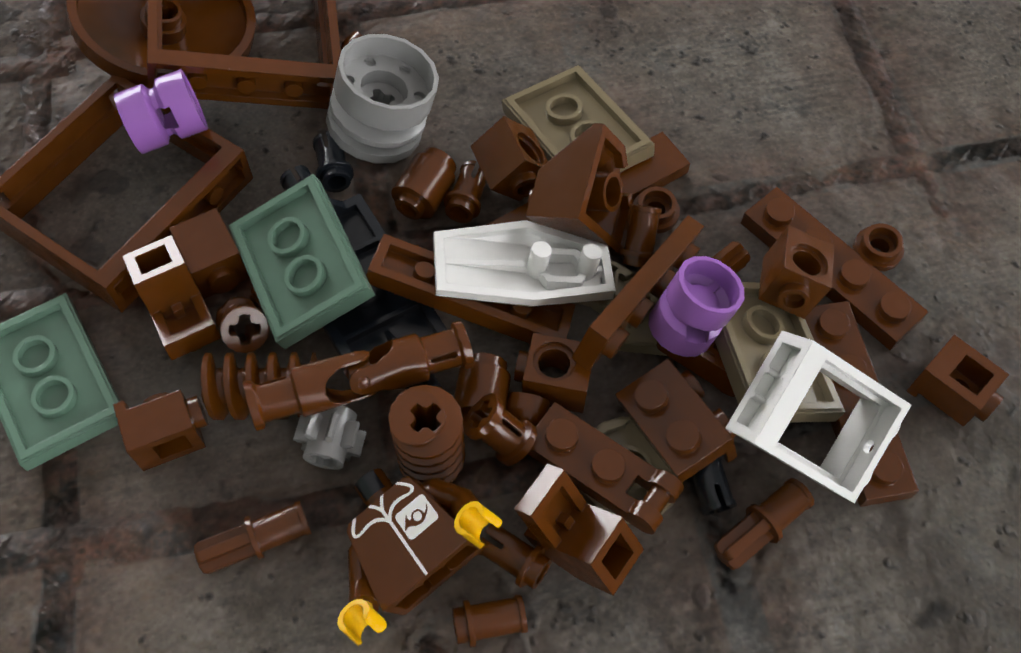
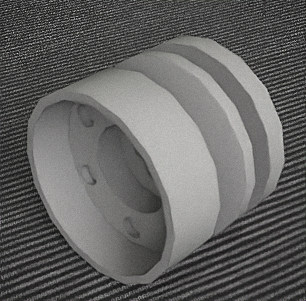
M367 34L352 39L341 50L326 116V124L330 136L340 149L356 159L375 164L395 163L409 157L419 146L422 132L426 125L427 115L430 113L437 92L439 76L434 62L421 48L406 39L392 35Z

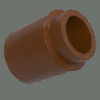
M434 147L425 148L423 152L415 154L391 191L397 210L413 220L432 218L455 182L454 173L457 167L454 160L444 151Z
M474 353V367L467 370L463 369L462 366L460 367L454 399L460 405L463 422L471 407L483 396L490 393L497 394L503 400L504 408L506 409L511 375L507 371L508 365L503 358L491 353Z

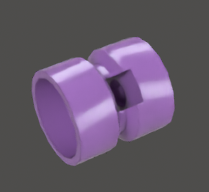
M182 69L155 78L153 88L148 89L143 84H139L114 94V101L123 125L141 154L168 145L170 136L173 134L184 139L208 130L207 121L200 103ZM170 107L171 111L164 115L161 108L166 109Z
M694 256L685 260L649 314L648 325L653 337L662 347L673 354L683 357H696L706 352L723 327L728 324L745 299L742 282L729 266L717 259L707 256Z

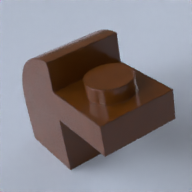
M172 235L122 256L132 282L153 319L159 337L171 361L190 352L197 351L203 346L221 338L211 313Z
M548 463L514 508L528 526L523 535L535 548L541 545L546 550L545 555L577 579L613 596L644 550L623 517L588 504L566 471Z

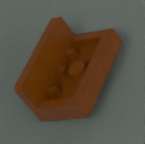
M666 359L615 394L621 407L671 473L681 482H684L723 454L727 463L737 458L733 439L737 435L725 428L730 419L720 408L712 412L701 399L705 396V392L694 375L689 370L680 373L669 359Z

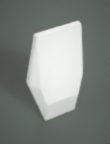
M528 220L434 231L433 234L436 296L532 307L613 299L616 291L608 245Z

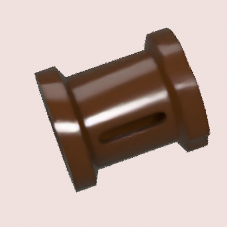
M245 297L230 298L217 310L215 318L217 329L228 348L236 352L248 353L263 346L269 334L268 321L260 308L254 305L250 299ZM246 314L251 323L245 325V333L237 334L232 325L238 324L239 315Z
M494 393L483 396L473 405L463 422L465 435L473 440L481 439L496 451L498 461L507 466L521 461L530 452L537 437V428L528 420H518L504 408L503 400Z

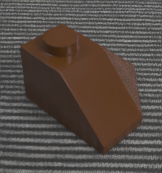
M594 123L539 168L534 188L528 197L526 216L534 223L608 245L610 255L623 257V254L619 253V248L625 247L630 215L629 207L630 204H633L632 193H623L620 168L628 166L625 145L604 123Z

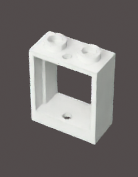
M781 331L725 428L821 486L855 504L863 488L870 481L874 469L892 438L898 433L901 423L912 405L817 342ZM819 371L860 397L820 467L778 442Z

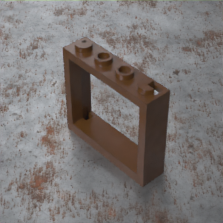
M147 0V88H153L155 78L182 69L197 99L328 109L341 54L336 0H313L319 63L162 49V0Z
M112 75L0 176V230L122 313L139 296L122 256L172 235L169 229L172 226L214 208H217L220 213L253 179V175L244 149L209 128L184 139L175 134L171 135L169 142L204 162L205 165L98 271L23 221L22 218L123 125L114 101V91L117 89L120 92L136 86V84L126 78ZM170 107L166 109L161 108L164 115L171 111Z

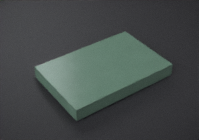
M314 174L228 225L275 341L284 349H287L375 296L322 183Z
M67 293L0 323V420L21 467L29 471L118 425L113 404L120 402V399Z

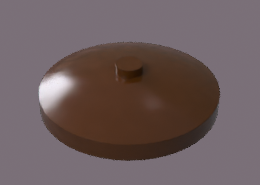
M66 0L69 29L82 53L106 73L126 78L136 85L143 84L147 87V0ZM162 0V49L249 56L253 46L256 27V15L251 0Z

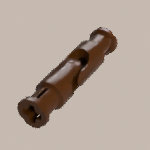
M459 320L452 322L448 330L423 337L413 333L389 340L375 346L370 351H353L290 368L289 375L257 384L252 380L242 382L253 424L256 431L265 429L266 422L301 413L303 417L321 413L371 397L380 390L402 389L429 381L430 374L462 366L465 370L473 368L474 357L466 329ZM344 367V373L349 379L351 389L340 391L326 387L328 378Z

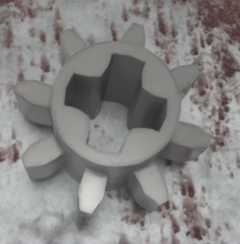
M342 405L307 417L300 415L293 441L302 443L303 459L309 464L324 469L338 470L343 468L345 461L350 462L351 456L360 457L367 432L359 430L360 423L356 421L357 414L352 409Z

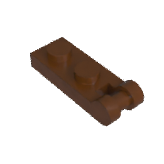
M556 402L553 403L536 426L537 437L528 453L529 456L544 466L548 463L564 469L578 489L615 514L623 517L625 521L644 533L652 535L656 532L663 521L661 512L667 503H675L684 490L682 482L672 473L653 467ZM634 483L648 491L642 500L634 499L627 494Z

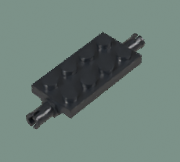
M298 165L294 167L300 177L298 182L290 169L285 171L280 177L282 187L287 190L309 177L311 173L306 166ZM360 193L345 201L329 197L365 274H367L382 236L386 233ZM372 285L371 287L375 293L374 297L323 326L339 355L360 350L370 351L375 346L389 340L413 333L423 337L447 330L434 308ZM430 374L429 381L409 386L405 389L420 385H431L440 388L442 386L435 375Z

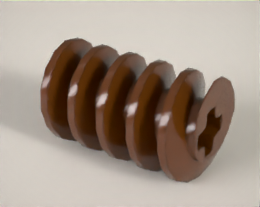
M275 352L269 353L265 368H259L255 353L247 354L243 368H238L234 353H226L222 368H216L212 353H205L200 369V387L202 401L208 415L213 420H224L230 412L234 420H245L249 416L250 411L242 382L252 380L257 384L289 375L290 368L301 365L298 353L291 352L287 367L281 368ZM314 352L312 353L309 363L317 361V357ZM290 416L283 417L278 420H288Z
M431 385L410 387L397 396L391 405L388 416L400 472L403 477L411 476L422 483L432 478L451 483L457 479L462 471L466 456L463 417L460 405L450 393L440 387Z

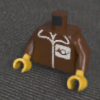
M380 468L367 472L356 482L354 489L367 508L347 526V534L352 543L348 549L349 603L340 612L337 625L339 630L357 646L362 644L361 634L367 625L376 633H381L386 629L387 623L378 613L379 606L383 612L406 615L488 546L486 541L480 536L482 529L489 523L499 528L503 522L498 516L483 506L470 489L437 478H432L422 483L411 476H406L393 485Z

